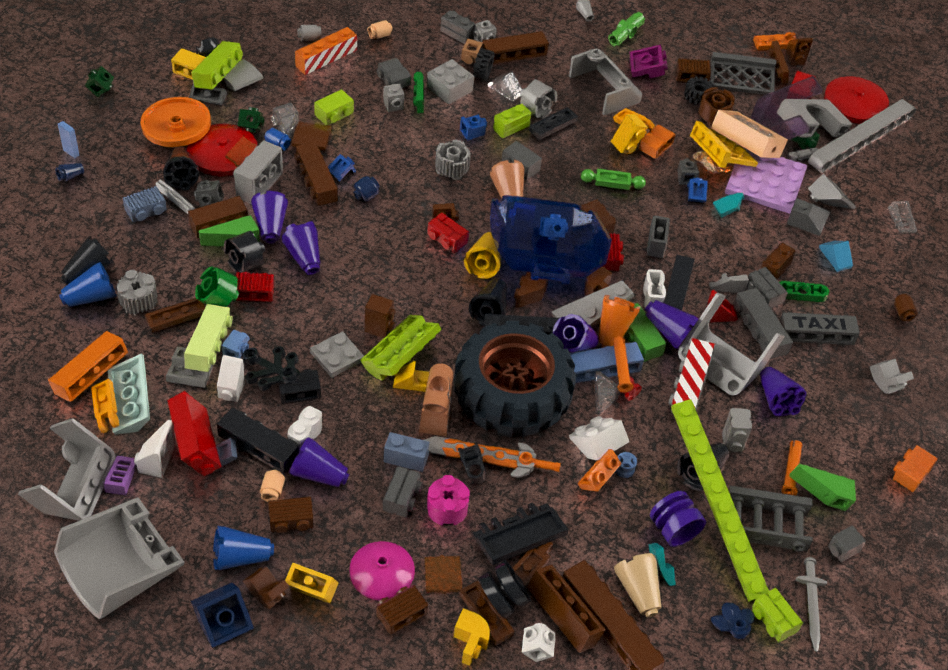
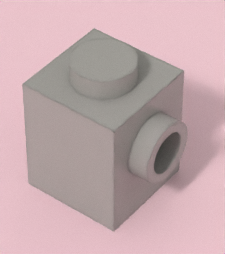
M400 83L384 86L383 102L388 112L404 109L405 94Z

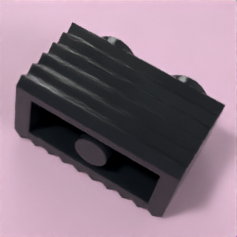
M311 369L303 370L300 372V379L295 384L278 383L281 403L284 405L285 403L320 399L321 385L318 371Z

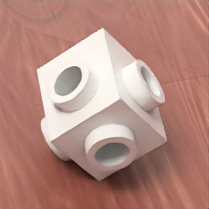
M536 623L533 626L524 628L522 653L535 662L554 657L555 632L542 623Z

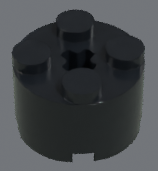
M252 231L244 232L224 241V253L228 254L230 258L227 262L235 273L248 272L263 265L265 248L261 242L257 241Z

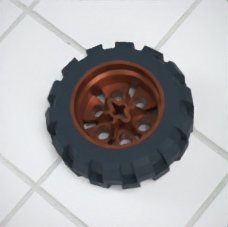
M505 321L502 326H497L496 323L483 327L479 335L474 333L462 346V351L457 355L455 364L454 392L458 397V403L468 417L473 415L475 424L486 431L492 428L497 430V435L511 437L512 433H521L522 437L536 435L539 432V428L542 427L544 430H547L567 412L572 402L575 388V364L568 349H563L562 341L553 333L549 335L544 333L543 327L532 323L529 326L519 325V321Z

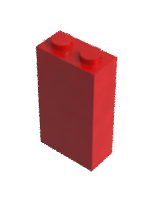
M186 391L168 399L167 402L181 460L203 476L209 475L221 468L207 408Z

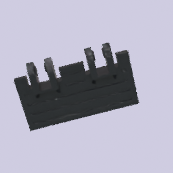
M532 502L528 504L530 516L521 507L517 508L516 516L502 521L504 526L501 525L496 517L492 518L490 521L494 530L490 531L485 522L479 524L480 530L473 532V537L493 566L568 535L567 526L548 503L539 506L541 510L539 511Z

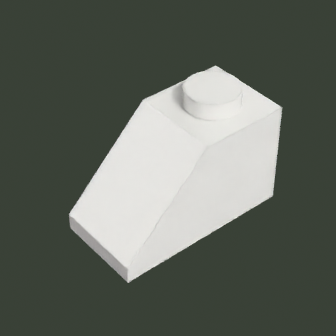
M223 355L217 382L218 398L238 402L245 385L243 359Z

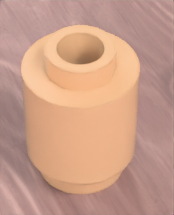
M387 20L373 23L368 27L369 37L375 40L390 36L392 32V25Z
M271 470L264 475L260 493L261 498L266 502L268 500H277L281 496L285 476L280 471Z

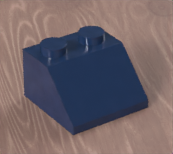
M232 582L191 601L198 622L212 648L254 629L240 589Z

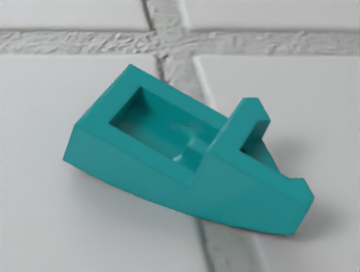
M732 194L713 202L721 218L735 211L739 212L744 194Z
M657 543L648 544L649 552L655 555L657 559V569L661 577L669 586L676 585L674 567L669 563H665L664 548Z

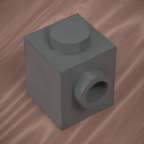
M852 525L835 534L828 548L842 563L861 552L866 540Z

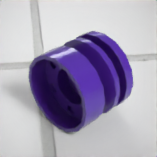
M677 491L667 495L650 512V518L657 528L662 530L663 537L671 547L681 546L691 541L701 533L707 523L701 512L694 508L693 501L690 500L685 491Z

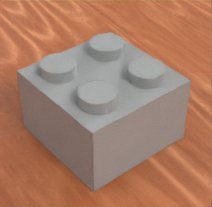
M453 59L429 71L427 74V88L448 105L473 91L474 75Z

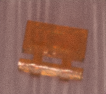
M706 152L693 154V159L701 162L709 173H730L733 169L729 163H727L726 168L719 167Z

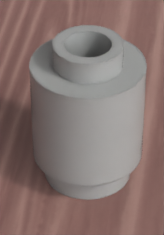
M301 25L297 30L298 38H301V41H317V39H321V27L317 25Z

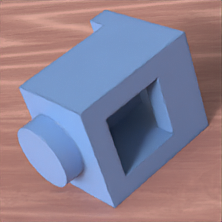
M233 330L221 345L222 357L226 355L241 359L244 351L249 349L248 341L250 337L244 332Z

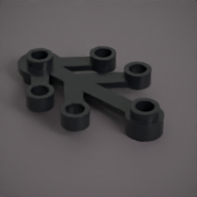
M282 346L275 347L272 351L274 354V363L261 358L256 348L245 350L242 356L247 364L251 366L257 364L265 368L256 372H248L245 375L247 383L252 385L258 381L257 384L261 391H266L270 389L271 385L281 382L287 385L295 384L301 377L300 371L295 368V364L299 361L295 352L286 355ZM284 357L287 361L286 368H282V358ZM275 374L279 375V376H275V377H271V378H266L267 376H271V375H275Z

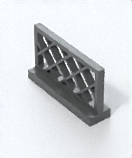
M713 52L710 60V80L718 89L773 96L776 59ZM715 68H721L723 70L721 72H718ZM730 70H738L739 72L734 74ZM746 72H754L755 74L750 76ZM727 73L731 77L726 80L722 75ZM762 74H770V77L766 78ZM743 75L746 80L742 82L738 76ZM757 76L762 80L759 84L754 80ZM719 78L722 83H714V80ZM735 80L738 85H732L730 82ZM751 82L754 87H748L746 83ZM766 83L770 87V90L764 89L762 85Z

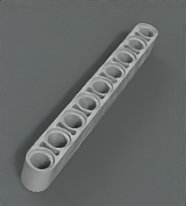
M901 99L815 151L810 156L808 163L819 172H825L909 120L915 114L916 108L904 99Z

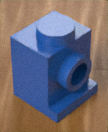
M479 114L468 118L461 117L460 131L467 140L485 135L487 127L485 118H481Z

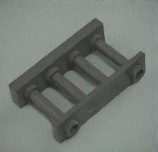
M729 486L728 491L740 520L742 506L754 508L753 528L743 526L750 543L793 549L798 552L808 551L813 537L804 536V516L808 515L812 507V498ZM762 509L774 511V531L762 529ZM783 513L795 515V534L783 533Z

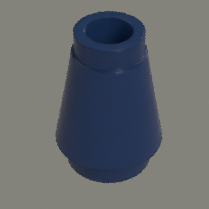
M81 163L62 164L55 168V173L59 181L66 182L83 174L84 167Z

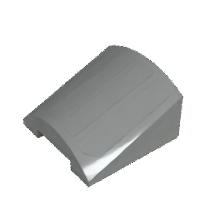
M138 497L62 527L59 531L54 553L60 568L74 593L83 605L99 620L179 569L185 563L174 546L168 547L149 521V512Z

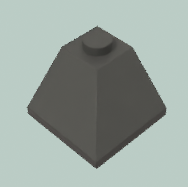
M796 199L787 224L820 236L830 211Z

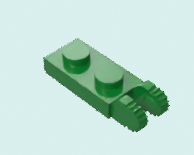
M418 71L414 73L415 97H413V105L417 107V113H424V74Z

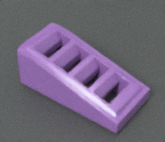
M116 457L104 482L106 493L126 496L136 468V464H134L135 458ZM118 468L128 469V470H127V471H122V470H118Z

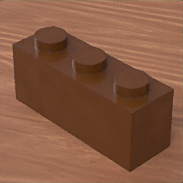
M236 196L188 211L189 224L196 237L199 238V230L248 216V209L241 197Z

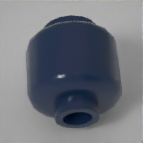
M364 176L354 184L355 191L353 194L358 200L362 199L368 202L379 194L380 185L373 176Z

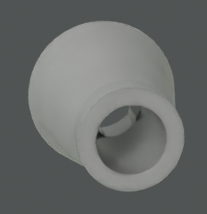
M578 0L576 3L577 11L587 22L592 21L594 15L590 1Z

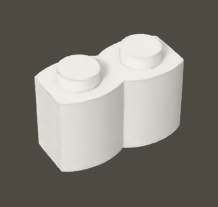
M649 269L647 271L643 286L645 308L650 301L654 303L655 300L664 303L666 289L663 285L665 275L662 270Z
M308 406L300 413L299 420L289 427L287 433L288 440L291 439L299 445V452L307 437L315 439L322 430V412Z

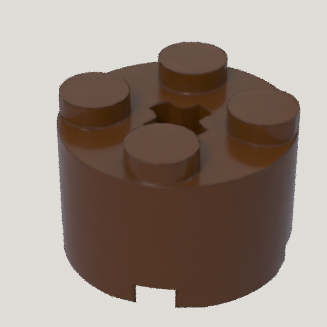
M718 87L708 88L703 93L698 114L712 126L718 110L733 111L735 97L726 89L721 91L718 90Z

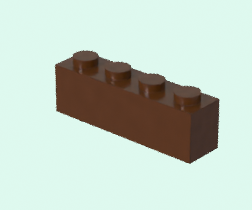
M543 31L482 40L483 49L494 51L495 53L493 64L547 56L549 42Z
M313 142L296 146L294 161L296 164H299V171L301 176L304 175L306 187L310 188L311 199L315 200L317 206L337 202L338 188L317 143Z
M553 565L537 569L528 583L527 589L579 653L595 647L605 628Z

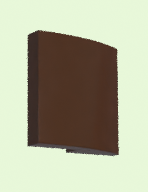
M298 122L291 146L296 147L316 142L319 150L326 151L329 137L332 133V126Z

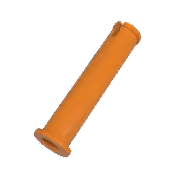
M616 337L613 339L619 381L617 388L620 392H629L633 389V384L630 382L625 339L623 337Z
M795 440V444L794 441H791L789 444L784 486L781 488L783 494L794 496L798 493L796 488L797 482L789 474L800 464L803 444L798 440Z

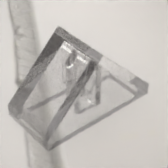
M513 71L500 75L488 83L490 88L511 101L520 97L522 88Z
M596 371L593 383L596 414H601L618 400L620 391L615 382L602 372Z

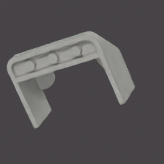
M592 49L572 56L569 71L570 78L597 69L616 89L606 93L603 115L641 102L642 92L603 51Z
M74 418L50 427L53 432L65 440L62 446V455L71 463L57 495L42 484L21 490L18 495L44 514L80 521L92 515L104 488L105 479L115 461V453Z

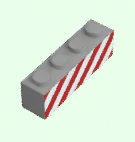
M692 338L690 345H686L684 351L686 359L681 361L679 367L681 375L680 378L676 377L674 383L676 392L675 394L671 393L668 405L672 406L673 404L692 399L697 410L714 354V343Z

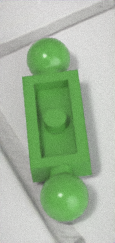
M585 169L581 173V179L584 182L589 183L596 180V186L630 190L631 185L635 189H642L646 185L644 177L636 176L631 178V173L597 169V172L594 173L590 169Z

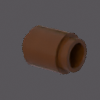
M901 294L895 298L894 306L900 320L907 322L914 320L918 315V311L913 299L908 294Z

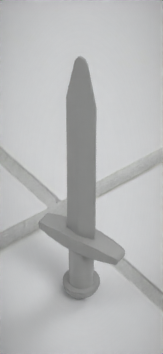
M807 557L804 560L807 576H798L796 581L807 585L810 637L814 651L817 652L820 642L817 586H825L827 581L815 576V565L817 562L815 558Z

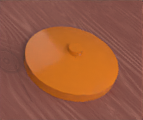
M171 97L157 101L149 106L142 114L140 123L144 136L150 142L164 147H179L192 144L204 137L211 127V116L208 108L198 100L188 97Z

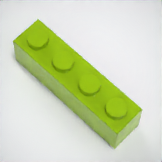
M222 41L191 72L194 87L213 90L242 59L243 51L241 50L240 43Z

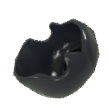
M208 38L202 40L201 47L196 46V54L207 57L219 45L218 39Z

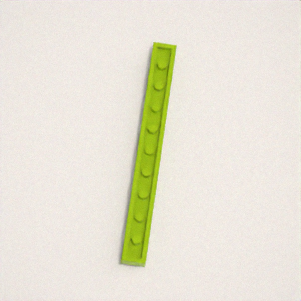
M692 399L673 404L671 406L672 412L748 602L755 601L757 597L764 593L766 594L769 590Z

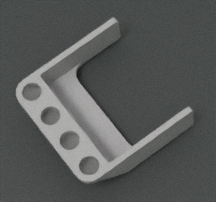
M717 292L680 346L678 356L682 361H685L684 351L686 345H690L692 338L714 343V354L706 378L726 393L738 395L758 377L785 336L776 333L758 361H752L710 331L709 322L726 297Z

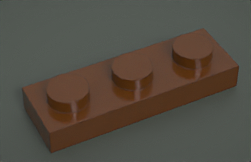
M772 41L771 48H769V56L776 59L777 78H780L782 84H788L789 69L778 41Z
M196 298L147 313L145 314V319L153 333L201 317L205 310V305Z
M479 581L459 590V596L469 610L482 616L488 623L490 629L489 638L495 646L514 636L515 631L508 621L494 608Z

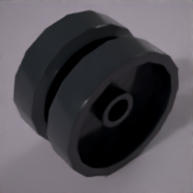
M506 560L495 566L496 575L488 571L479 577V582L485 594L504 619L515 612L514 603L522 608L531 602V597L523 581Z

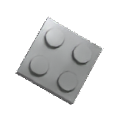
M343 331L310 348V353L331 378L362 363L360 360L364 357Z

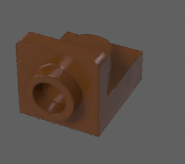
M454 203L433 204L432 219L443 213L453 221H459V212L455 210Z

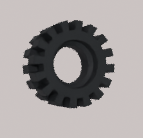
M480 48L474 63V77L484 80L488 79L493 67L494 51Z
M690 78L686 83L684 91L685 99L689 100L690 103L694 102V105L699 103L700 106L704 91L715 87L711 80L708 81V78Z

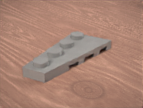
M619 281L551 312L555 318L565 317L568 314L579 315L593 327L601 321L604 295H610L609 299L612 300L615 297H619L629 301L634 297V292L623 281Z

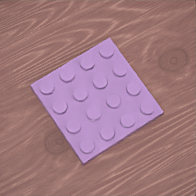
M744 148L758 164L756 167L735 164L725 194L743 193L745 200L790 214L807 165L783 157H760Z

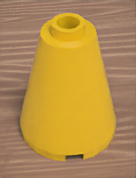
M492 232L483 234L466 253L464 265L471 275L473 273L477 275V278L489 279L494 277L501 267L500 244L496 234Z

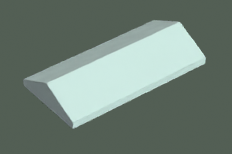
M142 353L108 370V378L113 382L117 407L116 415L119 418V426L116 428L112 427L114 435L138 432L150 420L145 361Z

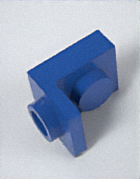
M341 154L328 166L331 175L338 181L350 170L353 173L357 171L354 168L355 163L349 157L345 158Z
M702 178L690 179L687 184V188H689L688 201L705 203L707 201L708 181Z

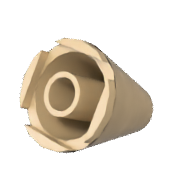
M652 553L633 556V560L626 562L625 559L614 566L615 573L639 613L646 615L647 618L659 614L661 598L655 555Z

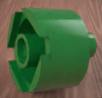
M211 266L203 272L200 277L202 282L200 285L197 284L195 290L196 299L202 303L227 307L231 301H235L238 298V278L220 268Z

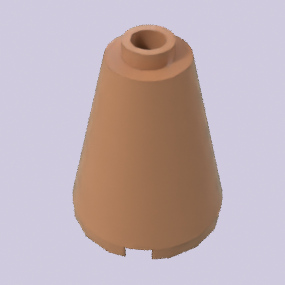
M508 160L495 164L491 168L490 177L506 209H513L515 202L523 203L524 166L517 160H514V163H509Z

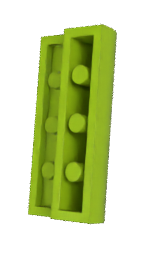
M409 315L360 361L371 375L379 380H383L388 375L393 376L397 374L399 369L404 364L410 362L412 357L421 351L430 340H433L442 329L439 323L425 322L423 316Z

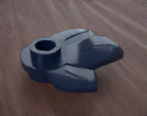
M726 602L722 605V615L711 617V622L720 631L730 632L734 638L744 639L750 633L751 624L754 622L755 617L750 608L741 610L736 604Z

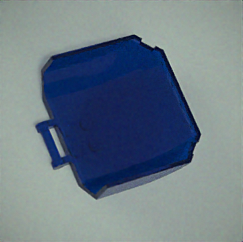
M504 195L502 200L499 201L497 198L491 199L490 228L496 248L512 270L531 272V280L546 279L569 284L570 277L586 278L607 263L612 239L595 211L589 210L587 213L580 210L581 206L575 203ZM550 214H560L561 218L566 219L568 232L565 233V238L559 237V240H549L548 236L539 235L541 216L550 217Z

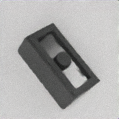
M193 83L189 98L222 106L228 92L217 87L213 90L196 88Z

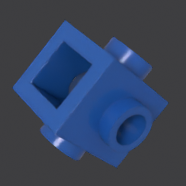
M550 214V217L541 216L539 235L548 236L549 240H559V237L565 238V233L568 232L566 219L561 218L560 214Z

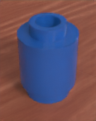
M271 128L265 133V141L281 147L284 151L289 148L291 139L287 134L275 128Z

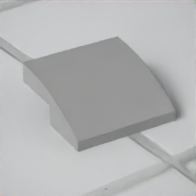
M243 59L222 80L226 82L228 88L236 91L263 79V76L251 63Z
M177 347L172 356V365L166 374V382L205 388L213 365H211L209 372L186 369L184 359L186 348Z

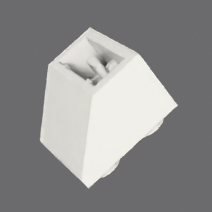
M601 416L591 419V423L577 427L575 432L569 435L571 441L588 459L600 460L608 449L615 451L630 442L622 420L602 418Z

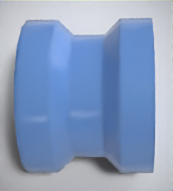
M630 452L620 453L618 459L622 464L615 472L620 477L629 478L635 472L637 458Z

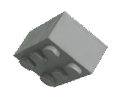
M263 140L245 158L244 162L239 167H236L233 174L236 196H240L243 201L251 204L252 197L255 194L261 192L262 195L269 190L283 174L281 147Z

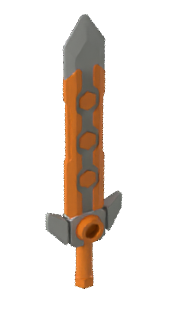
M438 436L424 440L430 442V453L453 458H460L458 448L464 449L474 445V443ZM518 443L520 451L478 444L483 462L515 469L511 473V477L520 478L529 475L534 471V467L560 472L561 463L536 459L534 450L527 444Z

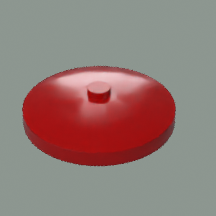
M845 76L836 78L827 85L824 92V99L829 100L851 123L862 124L889 107V99L885 91L877 84L860 77Z
M234 124L211 125L204 137L189 144L187 151L196 162L200 172L211 176L225 177L234 174L236 167H239L245 158L254 151L257 141L253 134L246 131L243 127Z

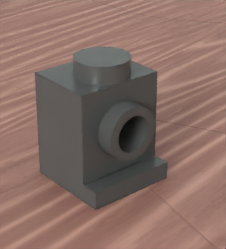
M689 158L679 161L677 172L680 185H687L690 179L698 178L697 161H692ZM691 175V178H685L684 176Z

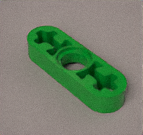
M791 281L779 282L788 292L786 296L788 300L825 302L829 295L828 287L822 284ZM802 289L806 291V294H801L798 290Z

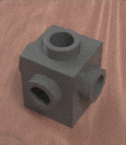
M205 180L198 184L196 191H194L195 200L199 202L200 207L223 201L224 192L219 180Z

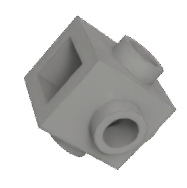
M489 20L476 23L474 25L473 40L482 42V40L495 39L496 27Z

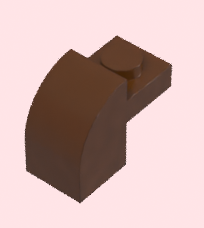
M596 264L587 274L584 288L586 296L610 286L612 273L600 264Z
M267 566L257 569L243 580L250 593L268 609H271L287 596L284 591L289 588V585L285 579L277 581Z

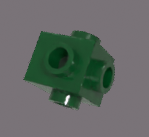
M101 66L97 70L93 69L88 74L89 79L85 84L88 90L99 97L111 89L114 76Z
M248 107V110L240 109L237 126L255 133L256 130H261V127L264 126L265 117L263 113L258 112V108Z

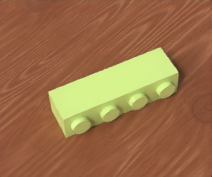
M206 305L184 353L186 369L209 372L211 365L215 364L216 353L221 351L222 340H225L227 336V328L232 325L233 317L230 316V308Z

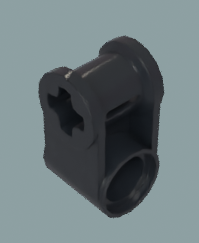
M478 442L464 449L458 448L460 458L470 481L473 484H482L487 478V472ZM476 469H480V470H481V473H480L479 475H477V476H473V475H472V472H473L474 470H476Z

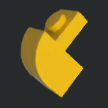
M463 608L455 625L454 638L467 642L463 651L462 663L470 666L473 658H478L481 648L487 650L490 629L482 616Z

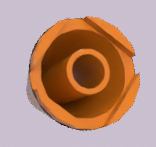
M604 295L599 331V343H601L602 348L614 346V338L624 337L640 311L639 306L634 308L635 304L619 297H615L612 300L609 299L610 295Z

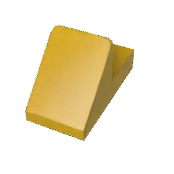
M413 361L401 367L399 372L395 374L393 388L425 392L429 372L415 370L416 361Z

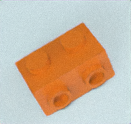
M608 449L577 483L581 490L598 492L622 463L614 450Z

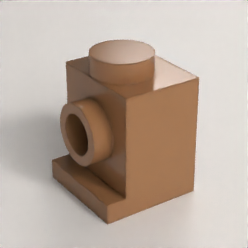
M467 39L462 49L461 60L466 64L475 63L480 48H483V42ZM470 46L476 47L477 49L472 50L470 49Z

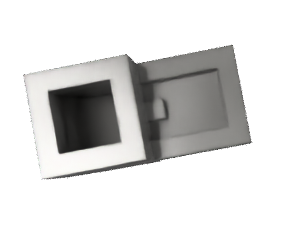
M896 359L886 360L869 366L875 383L887 394L904 389L908 385L907 381L914 379L912 371L900 373Z

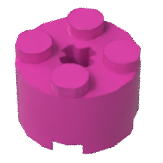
M445 475L443 478L434 481L428 490V516L439 525H443V523L457 525L462 522L468 512L470 498L468 487L452 475Z

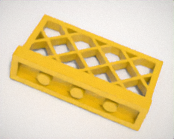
M701 121L695 122L690 136L719 167L726 168L727 163L757 166L758 162L741 145H736L734 141L713 129L707 128Z

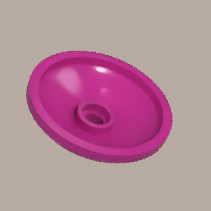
M378 541L363 546L355 553L350 563L349 574L353 586L360 594L380 601L385 597L391 598L395 596L403 587L409 588L414 579L415 567L412 557L404 548L392 542Z

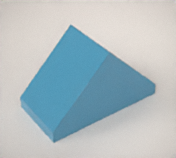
M831 241L819 245L820 250L837 272L853 267L849 241Z

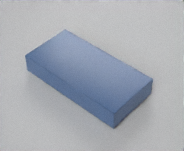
M61 121L58 123L62 148L66 153L76 158L79 156L75 129Z

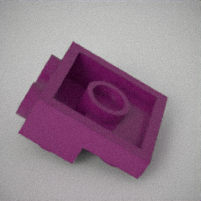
M661 44L630 52L632 77L649 74L650 78L666 75L665 71L668 70L667 61L664 60H667L665 50L662 51Z

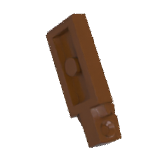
M549 542L527 551L513 567L526 588L535 571L545 567L551 558L549 553L552 551L554 543Z

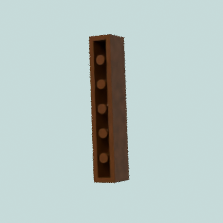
M583 560L563 572L562 578L605 628L602 636L629 670L663 669L665 664L663 654L650 643L648 635L639 629L635 619L623 609L621 601L612 595L608 585L600 580L593 566H589Z

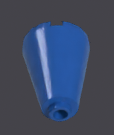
M100 262L93 265L61 289L62 294L59 295L63 305L67 304L69 307L107 300L117 296L113 285L110 283L109 276Z
M217 526L213 545V552H215V557H217V559H213L214 570L269 561L270 556L274 555V543H271L269 538L224 526Z

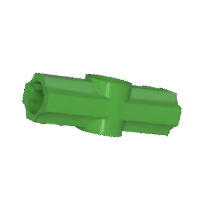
M637 12L627 20L622 19L617 28L608 36L610 44L615 47L627 38H633L637 29L645 23L643 14Z

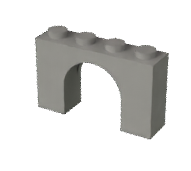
M784 99L777 111L778 115L799 137H812L819 124L832 137H840L847 133L852 125L829 100Z

